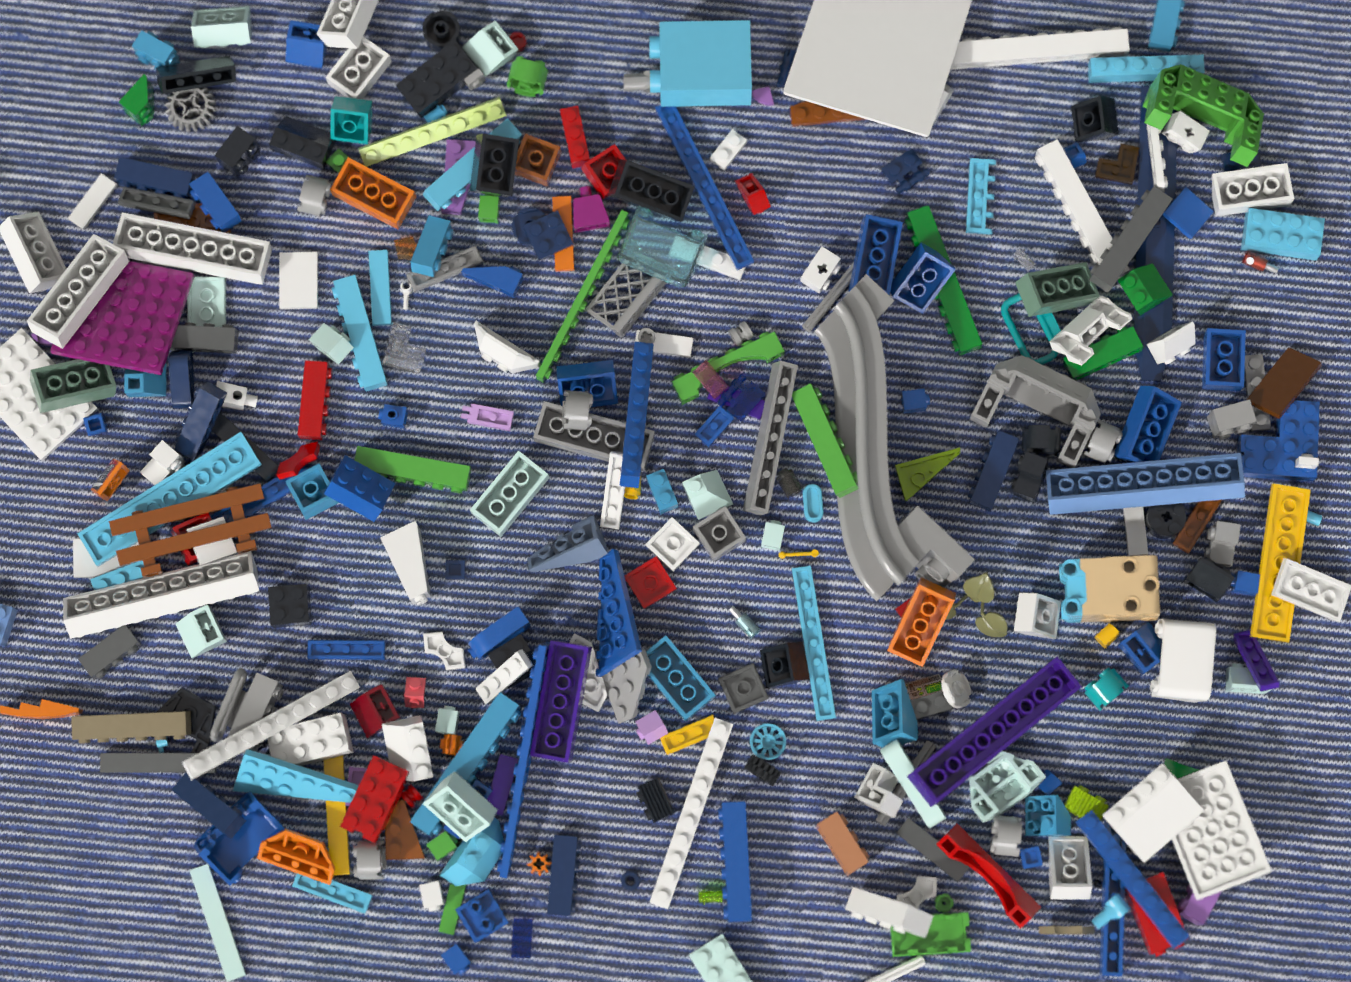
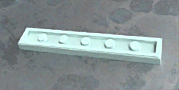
M205 864L189 870L226 981L229 982L246 976L210 866Z

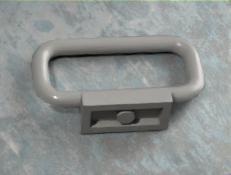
M239 668L235 672L213 724L210 738L214 742H219L222 739L227 727L232 728L248 693L242 690L247 677V672L243 668Z

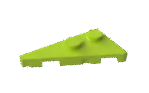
M960 447L895 465L904 500L908 501L961 453Z

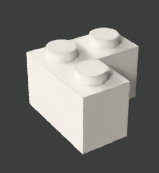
M162 440L149 454L152 459L140 473L153 485H156L182 469L186 461Z
M873 763L855 798L866 806L892 818L895 817L903 800L892 794L898 782L897 777L889 770Z

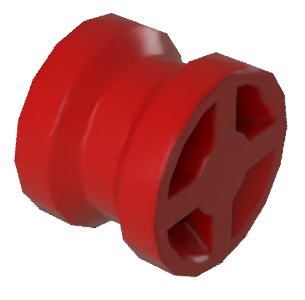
M412 784L408 786L405 792L402 791L401 797L411 808L415 806L418 800L421 801L423 799V796Z

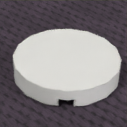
M958 670L946 672L942 678V690L947 702L957 709L966 707L971 700L969 699L971 688L967 678L962 673L959 674Z

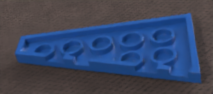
M616 549L610 550L599 561L601 592H598V600H601V609L598 610L597 639L600 641L599 651L596 652V659H599V669H596V676L598 677L604 676L642 652L619 551Z

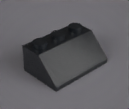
M285 116L276 127L269 145L272 151L324 170L336 140H331V132Z

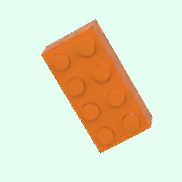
M349 157L330 188L332 196L398 230L416 199V194L413 190Z
M920 577L889 642L887 651L923 667L955 601L956 593Z

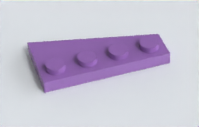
M447 140L444 173L474 148L476 141ZM470 184L465 187L466 191L459 198L455 196L451 200L453 203L445 210L442 208V214L461 215Z

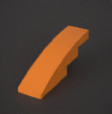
M43 699L41 700L40 707L21 702L19 710L0 705V714L30 719L64 718L79 715L83 712L80 708Z

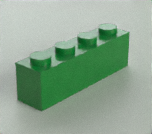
M1126 326L1118 330L1117 334L1113 336L1108 334L1100 338L1099 342L1095 344L1092 342L1088 347L1093 349L1094 355L1082 366L1068 361L1067 356L1063 358V364L1070 378L1077 381L1141 352L1143 345L1134 327L1128 328Z

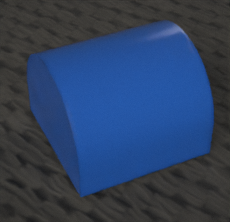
M103 413L83 418L88 436L108 431Z

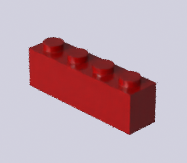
M305 360L298 425V437L300 439L323 440V435L327 434V424H324L325 416L328 417L329 405H326L327 398H330L331 387L328 386V381L332 379L333 373L328 362Z

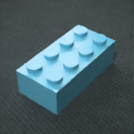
M1249 208L1245 213L1241 250L1316 261L1321 255L1325 218Z

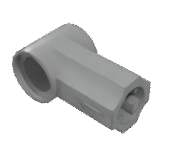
M650 70L640 74H623L624 92L644 91L650 93Z

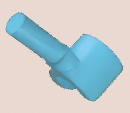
M167 736L166 740H156L159 753H164L163 747L169 746Z

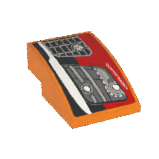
M113 458L95 482L91 491L108 502L130 470L122 462Z

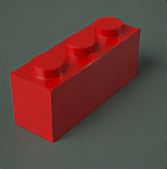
M577 105L560 109L572 169L582 167L584 163L590 160Z

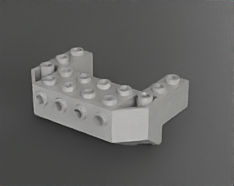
M1022 355L997 363L969 420L987 428L1002 395L1014 399L1072 427L1056 461L1069 468H1075L1101 415L1092 388Z

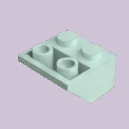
M496 21L481 29L462 47L475 66L484 74V77L513 60L518 51V48Z
M209 605L189 613L176 623L192 659L227 642Z

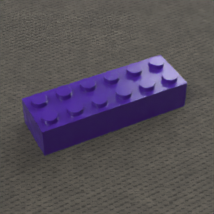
M557 640L550 641L530 756L565 763L572 762L592 647Z

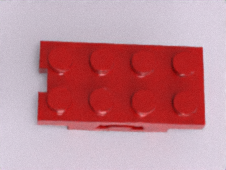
M373 755L340 827L352 833L357 830L363 833V838L376 844L405 787L403 785L409 775V771Z

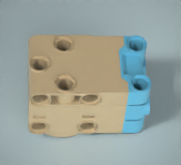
M1157 556L1069 559L1063 564H1059L1060 581L1065 585V600L1061 602L1062 620L1068 623L1158 620L1160 615Z

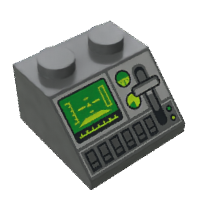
M940 674L905 683L917 720L952 710V706L947 702L943 694Z

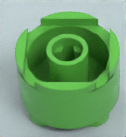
M516 57V60L511 64L507 87L509 89L511 87L514 88V92L522 96L535 97L537 93H540L539 96H541L544 92L548 70L545 67L546 64L540 60L534 62L527 60L525 57Z

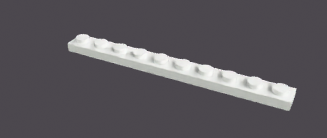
M349 671L185 760L182 764L192 780L359 689L360 686L352 672Z
M717 718L714 719L649 903L666 909L669 908L733 724Z

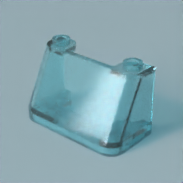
M638 206L619 250L618 260L627 266L674 286L686 287L696 272L708 235L703 234L699 230L689 231L687 235L652 221L653 213L648 208Z

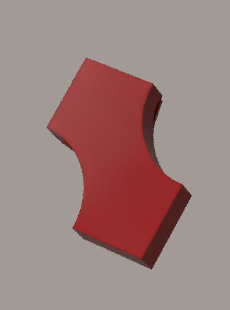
M318 441L301 445L292 457L280 462L276 474L278 478L284 479L296 476L302 467L311 461L317 460L320 450Z

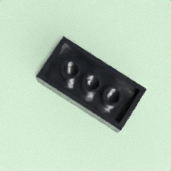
M453 40L396 84V87L422 119L424 118L423 116L437 108V105H441L466 85L464 79L478 68L457 41Z
M620 159L608 196L670 220L682 222L695 186L632 161Z

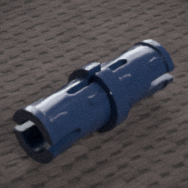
M785 49L782 64L779 65L780 73L776 86L782 88V85L785 87L796 55V51L790 49V52L789 49Z

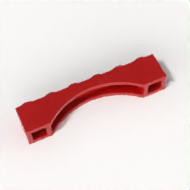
M958 823L936 844L950 859L969 866L991 885L1000 898L1006 915L1020 929L1040 910L1041 906Z

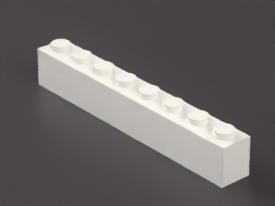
M1057 139L1037 149L1035 160L1039 166L1043 167L1047 182L1052 183L1055 197L1057 199L1060 198L1063 203L1062 209L1066 215L1070 216L1072 228L1080 234V242L1084 248L1087 247L1092 264L1097 263L1100 265L1103 260L1100 256L1106 248L1110 250L1113 246L1110 243L1112 237ZM1128 266L1125 268V270L1122 272L1119 278H1121L1129 272Z

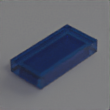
M513 918L511 958L531 959L533 919Z

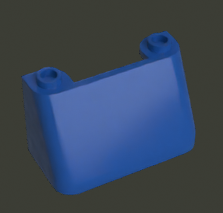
M252 792L244 794L233 805L243 812L241 817L246 822L232 839L212 824L194 843V848L198 855L229 886L237 883L242 878V867L259 852L261 842L286 829Z

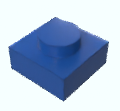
M1039 846L1020 850L1023 869L1043 866Z

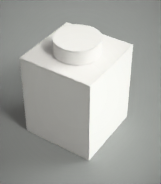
M440 881L419 885L424 909L429 908V912L440 910V906L445 905Z

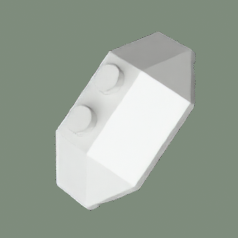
M475 321V331L483 359L490 363L494 361L498 364L497 367L505 373L507 371L517 373L540 367V360L478 321Z

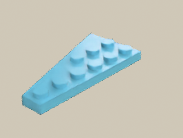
M247 749L233 791L351 803L359 785Z

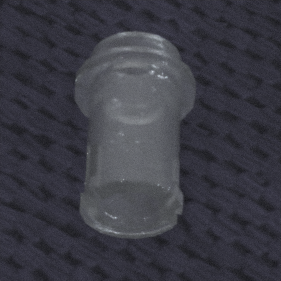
M1019 248L1012 255L1014 257L1013 260H1017L1027 272L1037 264L1025 253V249Z

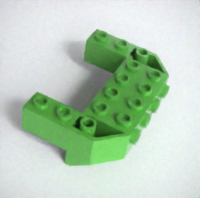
M1182 64L1160 71L1149 87L1142 106L1147 108L1144 123L1162 130L1172 116L1173 109L1181 111L1186 115L1226 131L1224 142L1232 145L1230 160L1248 167L1258 153L1264 113L1250 94Z

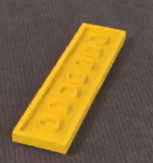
M1271 484L1259 568L1258 594L1255 597L1250 637L1286 643L1290 641L1295 605L1271 594L1283 558L1301 563L1310 489Z

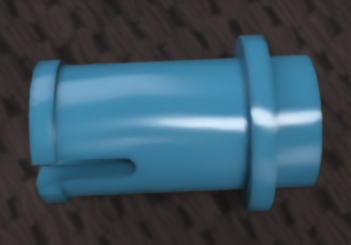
M441 104L440 106L437 105V108L423 117L429 123L445 117L448 112Z

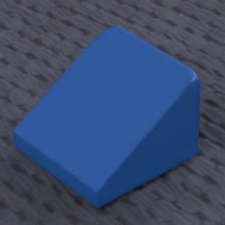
M1077 142L1063 148L1074 169L1087 162L1085 152Z
M1048 769L1043 773L1046 778L1037 786L1046 796L1050 795L1062 784Z

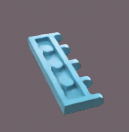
M970 158L966 233L992 234V229H985L986 218H993V213L986 212L987 200L994 199L993 194H987L988 181H995V176H988L989 165H996V160Z

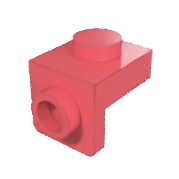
M406 677L405 707L424 708L426 678Z

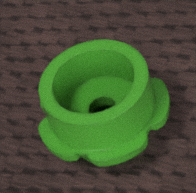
M943 893L935 898L936 910L943 913L949 912L950 908L954 905V901L950 898L949 894Z

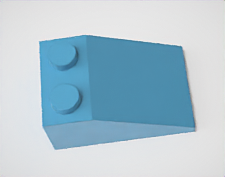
M902 679L872 690L873 744L881 748L896 739L901 746L918 740L917 719L905 682Z

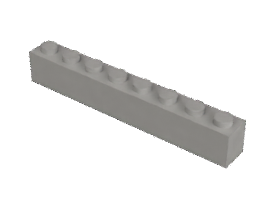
M781 360L772 364L743 507L745 512L756 515H764L769 512L798 365Z

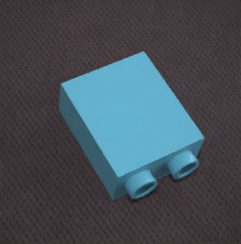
M750 20L660 22V36H649L650 59H660V70H650V93H661V107L751 105Z

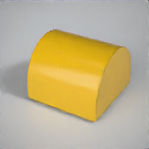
M1108 623L1095 635V639L1105 649L1118 638L1119 631L1112 624Z

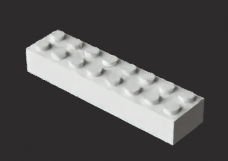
M127 213L121 214L113 241L114 245L125 250L129 259L263 285L272 252L269 241Z

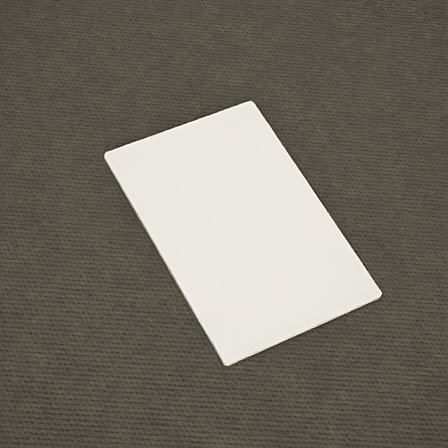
M814 0L783 93L794 98L928 137L972 0Z

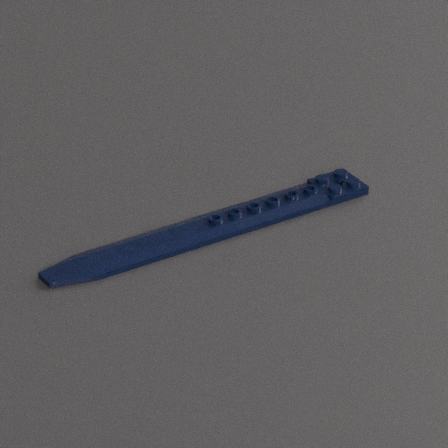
M1141 85L1137 184V204L1139 206L1143 202L1140 198L1145 191H1150L1154 187L1147 124L1144 123L1147 108L1142 107L1150 87L1147 85ZM1173 109L1172 114H1174V113H1176V112H1178V111L1175 110V109ZM1164 126L1161 133H1159V140L1163 141V151H1161V157L1165 159L1163 174L1167 177L1168 187L1164 189V193L1173 198L1170 202L1171 204L1176 198L1177 143L1169 141L1162 134ZM1161 215L1135 254V269L1153 263L1173 294L1175 226ZM1173 295L1141 316L1134 307L1133 327L1143 345L1142 351L1135 354L1141 381L1161 382L1166 364L1164 362L1156 363L1147 344L1172 329Z

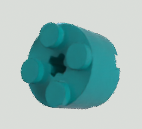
M1110 667L1105 669L1099 675L1101 678L1099 681L1093 680L1084 688L1086 690L1085 695L1099 711L1103 709L1102 704L1104 706L1108 705L1124 691L1123 686L1125 689L1129 687L1128 683L1114 668L1112 670Z

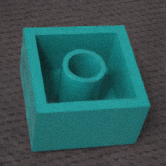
M335 96L331 106V140L368 144L372 133V101Z

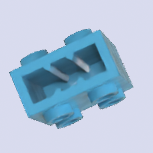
M141 30L132 45L135 55L139 57L138 60L145 65L151 64L155 66V70L156 67L180 63V58L172 43L166 40L162 42L157 39L158 36L150 31L146 33Z

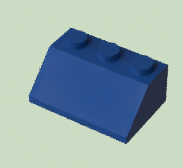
M921 242L892 281L891 295L923 314L956 268L936 250Z
M613 360L556 366L561 406H563V401H566L567 396H564L565 390L587 391L589 394H593V402L590 407L618 404Z

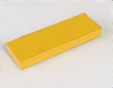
M714 715L661 737L660 740L666 755L708 739L715 719Z

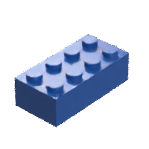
M868 214L863 217L849 291L867 274L890 295L903 222Z
M1140 386L1123 428L1122 437L1116 446L1114 456L1125 463L1160 460L1182 402L1155 386Z

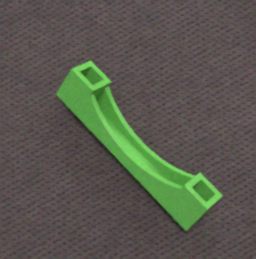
M767 331L761 334L759 339L755 341H746L742 344L743 347L737 350L732 348L726 351L724 356L720 358L716 356L710 359L708 364L704 366L697 365L693 367L691 372L686 375L681 373L675 376L672 386L681 404L684 405L698 398L699 390L704 383L715 373L727 366L746 360H766L769 363L784 356L785 351L776 333H769Z

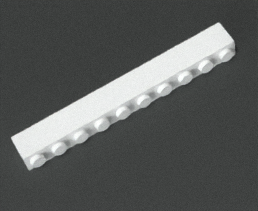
M1114 27L1111 30L1104 31L1098 28L1091 32L1076 30L1073 33H1066L1065 31H1060L1052 35H1047V33H1038L1036 36L1021 34L1018 37L1012 38L1010 36H1001L999 39L983 37L980 40H973L967 38L958 43L950 70L1127 56L1130 51L1128 30Z

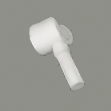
M402 282L400 287L404 297L403 309L408 310L409 294L412 293L413 289L411 285L408 289H404V283Z

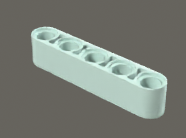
M896 739L881 748L880 751L926 825L931 828L945 820L946 816L940 805L937 803L930 807L906 777L916 768L899 741Z

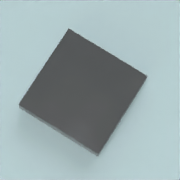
M754 663L718 678L733 714L769 699Z

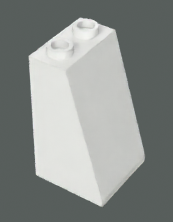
M416 521L380 538L413 605L417 604L419 606L428 601L427 598L431 597L421 530Z

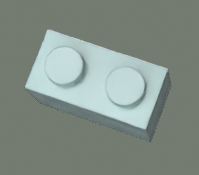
M325 323L309 339L320 352L338 365L354 348L349 343L350 338L340 332L333 325L329 327Z

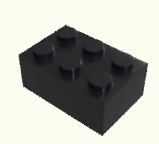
M483 133L476 135L470 192L500 197L512 196L519 139Z

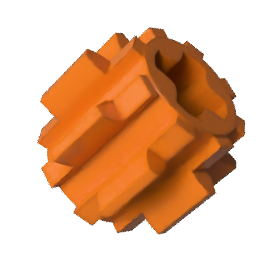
M444 734V739L440 741L442 754L456 756L464 744L461 741L462 736Z
M538 852L535 858L530 855L532 863H528L527 866L533 868L531 874L537 871L539 877H541L543 871L549 873L546 868L552 863L546 862L547 854L541 857L540 852ZM538 859L545 863V865L541 866L540 870H538L537 866H534Z

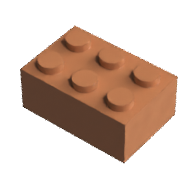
M835 812L818 823L816 828L846 876H849L869 862L867 860L869 855L864 847L860 849L856 843L859 839L853 830L849 831L846 827L848 822L844 815H839Z

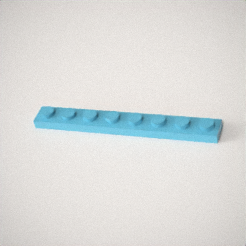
M811 566L792 568L816 721L835 719L836 715Z

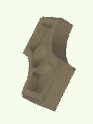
M1039 926V933L1046 935H1086L1095 933V926Z

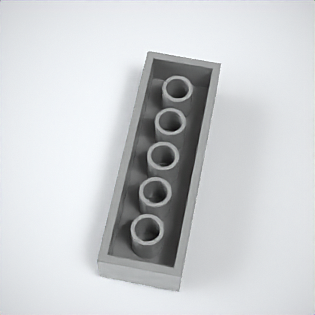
M543 402L533 436L534 442L609 462L611 451L623 453L626 423L592 414V423L586 430L563 429V406ZM645 429L641 464V471L644 472L655 437V431Z

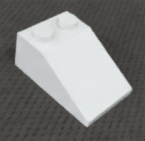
M1049 836V885L1051 899H1090L1092 878L1088 838L1086 836Z

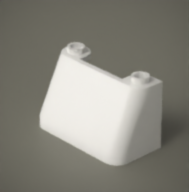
M1159 619L1155 625V633L1158 638H1162L1159 676L1151 681V697L1193 703L1207 701L1210 698L1212 689L1216 639L1215 624Z

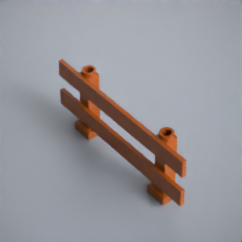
M261 484L240 489L231 487L223 493L147 512L139 510L131 513V516L109 521L112 536L136 531L139 543L137 546L116 551L119 565L123 566L143 561L144 567L141 568V572L145 579L163 574L160 563L156 564L155 557L238 537L239 543L236 544L238 554L256 551L255 539L251 540L249 534L272 528L269 515L264 513L245 518L242 504L264 499ZM231 508L234 520L232 522L153 542L150 540L149 527Z

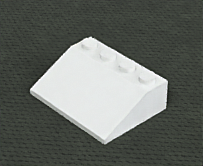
M1161 764L1109 809L1103 817L1145 863L1204 810L1172 773Z

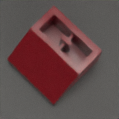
M383 684L365 692L350 703L367 738L383 731V723L401 720Z

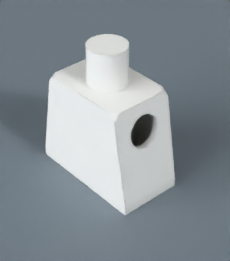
M217 381L216 386L227 392L222 407L236 410H244V405L256 407L258 396L247 394L248 388ZM240 396L241 399L236 400L233 397Z

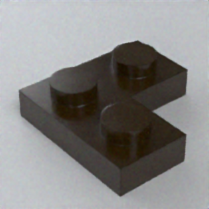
M1120 144L1117 161L1099 158L1095 178L1132 185L1139 147Z

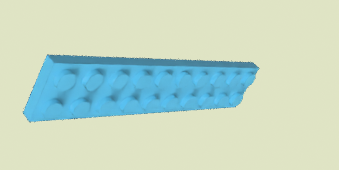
M239 432L77 534L94 563L99 567L117 556V550L129 548L138 542L136 531L112 536L109 521L131 516V513L139 510L147 512L214 495L262 464L244 434ZM168 523L149 527V535Z

